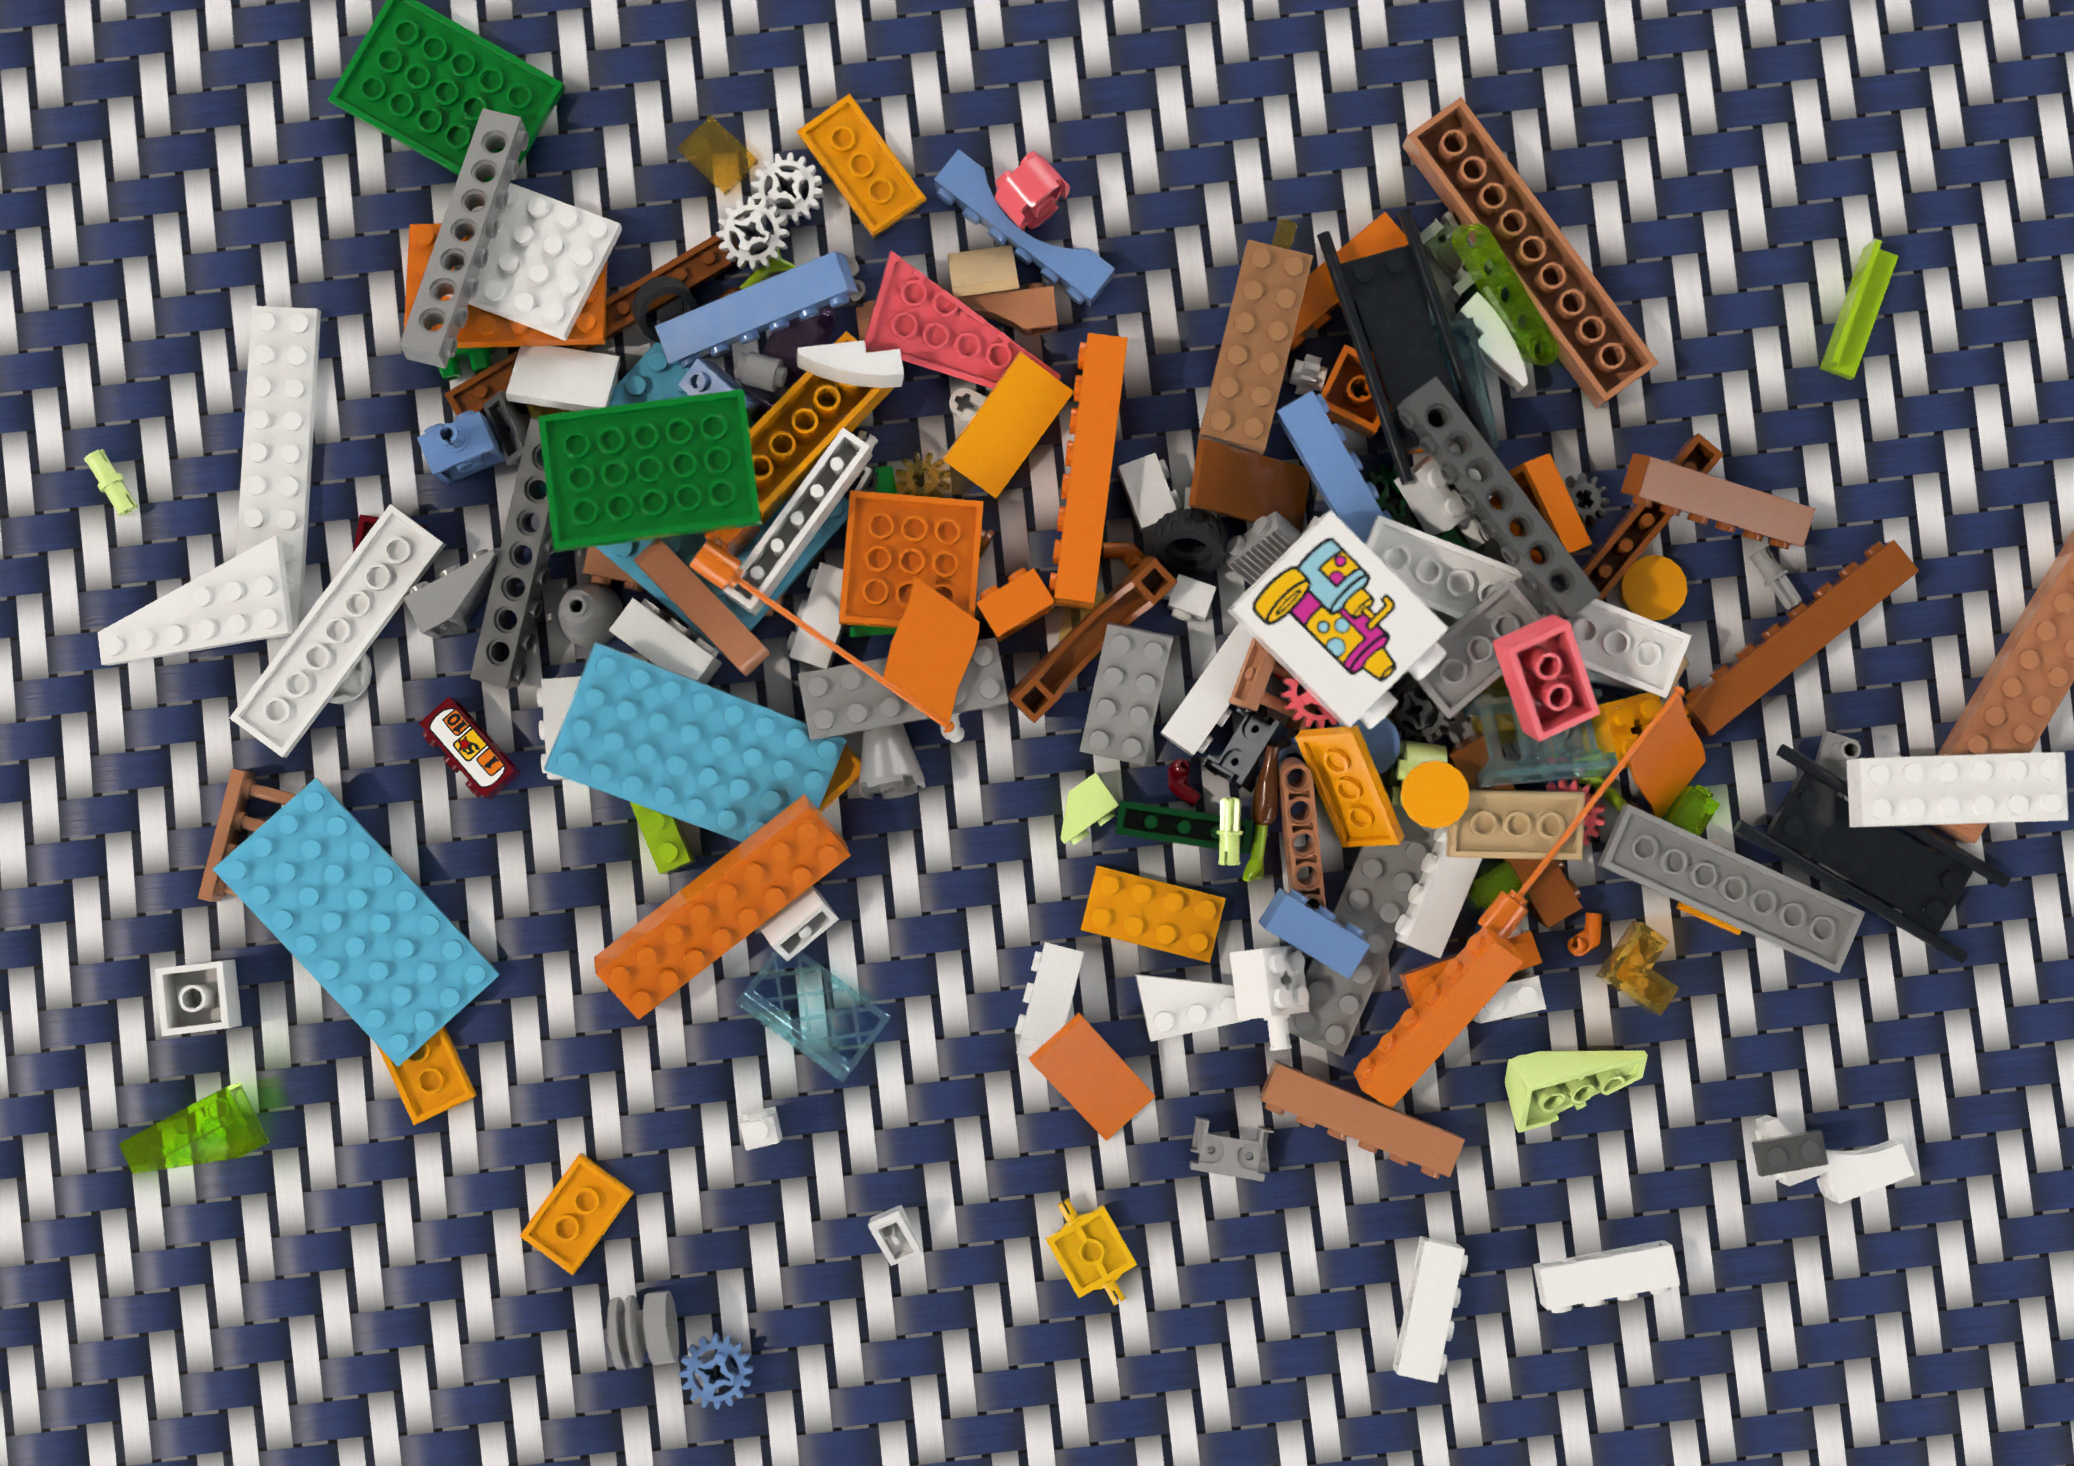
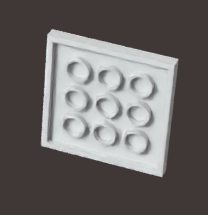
M510 183L507 206L505 209L500 210L498 216L499 227L497 235L494 239H490L487 248L489 253L487 264L484 268H480L477 277V293L474 298L470 297L468 304L566 341L622 232L621 224ZM456 265L453 271L461 269L463 265ZM447 294L446 296L452 297L453 294Z

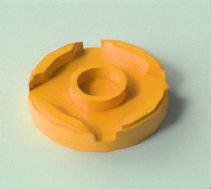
M1659 555L1644 556L1635 561L1621 578L1620 598L1629 612L1652 621H1661L1674 615L1684 604L1687 595L1686 577L1681 568L1669 558Z
M1439 760L1422 762L1412 768L1403 780L1400 792L1402 805L1408 816L1419 825L1433 829L1448 827L1459 820L1467 809L1470 796L1468 783L1460 770L1449 763Z

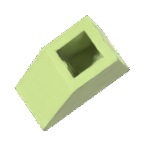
M1096 773L1068 792L1060 837L1063 844L1070 840L1074 846L1089 835L1086 828L1097 821L1102 826L1117 815L1113 809L1119 805Z

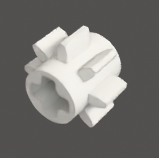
M1306 354L1304 361L1295 360L1289 383L1297 385L1296 394L1304 395L1312 390L1322 391L1328 368L1320 366L1321 357Z

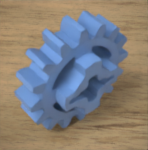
M714 1333L711 1342H708L707 1338L702 1336L699 1339L700 1347L691 1344L688 1351L692 1356L684 1355L681 1360L684 1365L688 1366L679 1372L680 1377H687L688 1379L683 1384L682 1389L688 1390L691 1388L694 1392L690 1400L693 1401L698 1397L702 1398L701 1407L703 1408L707 1406L709 1401L714 1403L715 1410H719L724 1400L729 1407L734 1404L733 1395L742 1399L745 1391L741 1386L749 1387L752 1383V1380L746 1374L752 1373L754 1366L746 1365L745 1363L751 1357L750 1352L743 1354L740 1352L743 1345L741 1341L735 1346L732 1345V1335L728 1334L724 1341H720L718 1333ZM718 1349L717 1353L709 1358L705 1356L700 1357L706 1351ZM729 1355L735 1359L738 1368L733 1367ZM715 1364L721 1366V1374L718 1378L712 1376V1368ZM695 1374L700 1375L704 1387L699 1384ZM723 1385H733L727 1391L716 1393L717 1388Z

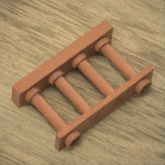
M1253 637L1229 703L1252 711H1257L1259 705L1262 704L1289 716L1285 725L1286 728L1295 731L1310 729L1311 726L1304 727L1305 718L1302 717L1297 721L1292 719L1296 711L1294 709L1285 710L1284 706L1289 703L1288 701L1265 692L1271 672L1285 679H1292L1293 676ZM1298 683L1300 687L1297 695L1301 694L1303 689V686L1300 683ZM1311 705L1303 707L1306 711L1316 715V707Z
M231 769L197 899L218 902L222 901V897H225L227 894L237 896L215 873L213 868L239 846L236 845L239 832H242L244 829L255 832L266 822L265 820L248 817V814L245 812L248 799L250 800L252 797L286 805L297 794L258 785L253 780L254 772Z

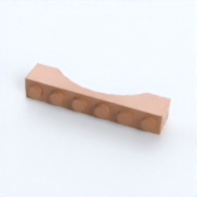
M1032 283L1027 285V289L1022 290L1013 289L956 297L981 317L1010 326L1025 336L1058 332L1054 286L1046 287V283ZM875 300L864 302L863 307H856L859 341L864 340Z

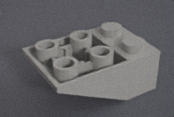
M487 549L480 550L469 557L470 562L461 567H458V565L448 567L439 573L441 578L431 583L428 581L421 582L410 589L411 594L403 597L422 634L440 639L469 622L491 589L499 553L494 550L489 552Z

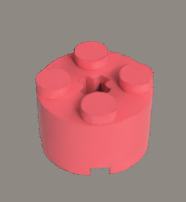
M1032 151L1022 159L1020 166L1012 173L1006 171L997 179L995 185L998 187L994 199L1011 221L1025 232V226L1032 230L1044 223L1056 212L1059 207L1055 202L1060 196L1064 200L1070 192V185L1043 156Z

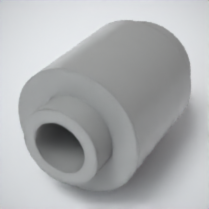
M751 351L747 354L742 352L736 364V379L742 380V383L767 391L775 392L778 386L783 387L787 377V368L783 367L782 359Z

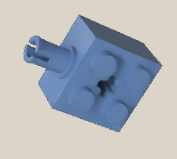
M474 410L463 412L455 417L456 421L444 423V425L440 423L430 426L424 430V435L417 437L432 475L448 485L505 461L488 418L479 411L476 413Z

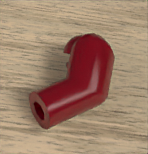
M1178 758L1172 761L1168 767V788L1192 808L1202 795L1189 785V762L1183 758Z

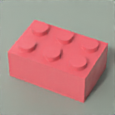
M1551 614L1492 641L1523 733L1540 742L1600 714L1569 621Z

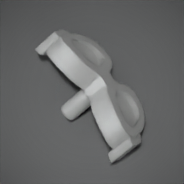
M845 255L858 293L849 297L857 304L865 297L867 291L862 281L855 280L860 274V267L857 261Z

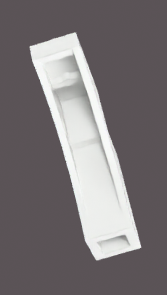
M1765 1115L1755 1119L1758 1127L1755 1130L1757 1140L1792 1134L1775 1117ZM1888 1140L1878 1145L1858 1150H1826L1828 1165L1775 1174L1772 1177L1774 1180H1779L1782 1184L1792 1186L1819 1175L1820 1178L1817 1179V1184L1822 1195L1825 1198L1828 1197L1831 1201L1841 1204L1915 1174L1903 1144L1894 1140Z

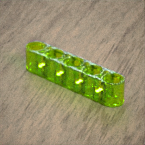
M1483 224L1459 225L1452 234L1453 247L1484 299L1493 307L1505 323L1517 345L1522 360L1534 365H1549L1553 363L1558 356V344L1491 231ZM1471 230L1476 235V242L1472 247L1467 242V236ZM1488 259L1493 264L1492 272L1489 275L1484 270V264ZM1504 287H1507L1509 298L1504 303L1501 299V292ZM1523 314L1526 319V325L1520 330L1518 328V319ZM1540 342L1542 345V353L1537 358L1534 353V348L1536 344Z

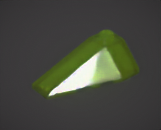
M241 1083L227 1086L195 1102L118 1145L132 1174L237 1159L268 1144L269 1141Z

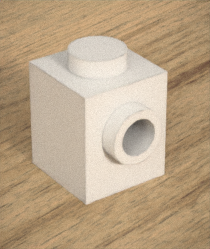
M1179 574L1176 579L1178 582L1163 597V599L1169 600L1166 609L1172 610L1171 616L1190 622L1192 617L1204 622L1217 587Z

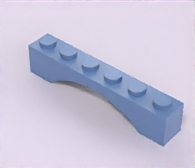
M958 149L934 179L935 189L938 190L936 195L950 206L955 203L963 209L962 215L974 225H978L980 222L989 229L988 235L1000 245H1004L1005 242L1008 245H1012L1015 249L1014 254L1018 259L1027 265H1030L1032 262L1041 269L1040 274L1044 279L1053 285L1058 282L1065 287L1068 297L1077 304L1081 305L1084 302L1091 307L1114 277L1115 268L1089 248L1071 249L1054 246L1035 239L1019 229L1005 215L995 201L988 185L985 169Z

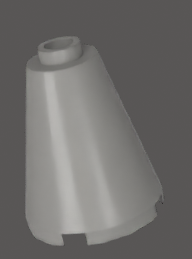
M591 581L582 582L570 588L562 597L558 607V622L562 632L569 640L578 645L592 648L595 642L605 645L615 637L609 629L623 612L624 608L619 596L609 586Z
M903 724L864 731L859 779L861 797L873 799L872 793H881L882 799H893L917 793L918 785L923 789L926 787L925 777Z

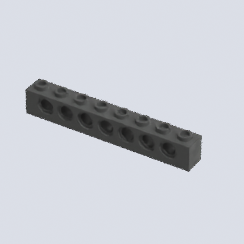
M1437 376L1405 398L1396 407L1399 410V417L1402 423L1408 429H1413L1420 438L1419 444L1428 456H1433L1441 466L1439 469L1444 479L1451 484L1453 483L1461 493L1460 499L1465 507L1470 511L1474 510L1480 518V525L1483 531L1490 538H1495L1501 546V554L1510 565H1515L1522 574L1521 580L1530 592H1535L1543 602L1542 609L1547 616L1554 614L1567 620L1600 596V593ZM1428 414L1438 417L1440 420L1439 428L1433 427L1428 422ZM1448 441L1459 445L1460 455H1455L1449 450ZM1469 468H1473L1480 473L1481 482H1475L1470 478ZM1490 495L1496 496L1500 500V510L1490 505ZM1510 522L1519 525L1522 532L1521 537L1511 533ZM1531 550H1536L1540 553L1542 557L1541 564H1536L1532 561L1530 557ZM1551 577H1556L1561 581V592L1553 589Z
M530 418L470 675L472 679L505 689L518 687L525 679L527 673L525 660L527 652L532 648L535 640V633L532 632L535 619L539 617L542 610V600L540 597L542 588L547 584L550 576V568L548 567L550 554H553L555 551L553 548L548 497L546 495L545 498H542L539 494V485L542 481L545 483L546 481L538 418ZM534 514L540 519L538 530H534L531 525V519ZM527 546L532 551V560L529 563L524 558V550ZM518 579H521L525 585L522 595L516 589ZM511 611L517 616L515 627L509 623L508 617ZM503 643L508 646L510 651L507 659L501 653Z

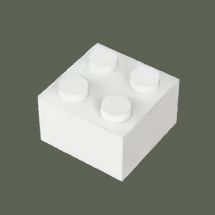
M235 959L155 969L162 1036L242 1026Z

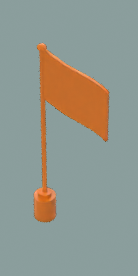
M709 538L689 565L690 568L722 590L726 585L733 589L736 583L944 727L945 733H950L954 730L955 725L950 720L956 694L974 653L980 622L913 575L909 601L891 641L882 677L743 580L741 576L744 571L739 568L742 561Z
M1675 686L1672 688L1674 693L1518 892L1511 889L1508 894L1502 890L1477 921L1482 927L1485 925L1505 940L1509 938L1529 912L1524 907L1528 902L1523 897L1627 763L1629 764L1635 784L1649 804L1652 815L1660 819L1663 817L1706 762L1702 742L1686 715L1681 696L1684 697L1685 695L1682 687Z

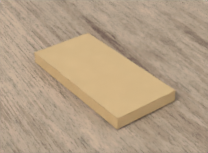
M1469 789L1470 796L1467 809L1459 820L1447 827L1446 856L1461 858L1544 859L1585 807V793L1572 791ZM1584 819L1557 852L1553 860H1582Z

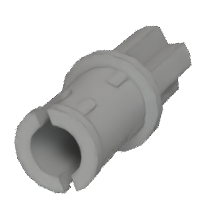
M1768 546L1749 557L1766 581L1764 585H1770L1785 609L1789 610L1802 601L1800 595L1785 575L1788 573V570H1783Z

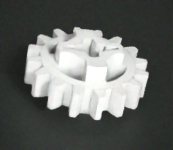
M790 152L786 160H782L779 154H775V163L771 164L765 159L763 161L766 168L765 171L755 170L759 181L751 182V187L758 193H755L752 197L756 203L766 199L768 210L774 205L780 210L776 218L784 216L787 223L788 219H793L797 226L800 223V216L803 215L808 220L811 219L810 208L816 210L820 208L815 198L823 197L822 189L816 188L822 184L820 176H814L817 171L814 164L806 168L807 161L805 157H800L796 162L794 161L793 154ZM782 170H794V172H782ZM771 179L773 182L772 189L768 191L766 196V186ZM779 181H781L784 186L786 185L788 188L793 189L795 198L791 194H788L786 191L782 192V187ZM809 183L808 195L804 200L802 198V190ZM782 206H784V207H793V209H788V210H784V209H780V208H781Z
M753 197L748 198L747 205H743L738 199L736 200V210L733 211L728 207L725 208L726 213L729 215L727 220H718V223L724 227V230L716 232V236L719 239L725 240V242L719 245V249L722 252L730 250L726 259L732 263L738 258L737 266L740 269H744L747 263H749L753 271H757L758 263H762L768 269L770 268L769 259L771 257L777 261L781 259L777 253L778 249L787 250L788 246L781 241L782 238L790 236L788 230L781 228L787 221L784 216L776 218L780 210L775 205L768 210L766 199H762L759 205H756ZM750 214L748 218L739 221L742 216ZM767 218L772 222L774 235L766 230ZM756 229L764 238L758 236V238L752 237L749 239L743 231L753 232ZM732 234H735L740 240L739 251L736 250L733 244ZM764 247L768 248L764 252L755 255L756 251Z

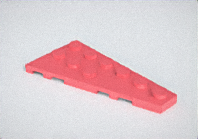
M892 250L890 251L864 337L867 350L878 352L900 349L902 361L991 389L995 387L1018 353L1022 352L1060 381L1061 375L1026 351L956 297L904 261Z

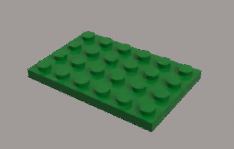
M386 0L333 89L328 101L459 176L482 108L521 117L525 130L529 134V140L526 150L520 152L518 158L520 166L566 87L559 80L416 0ZM503 148L496 149L492 153L501 152ZM494 177L485 178L482 182L491 181Z
M743 389L538 416L555 552L762 525Z

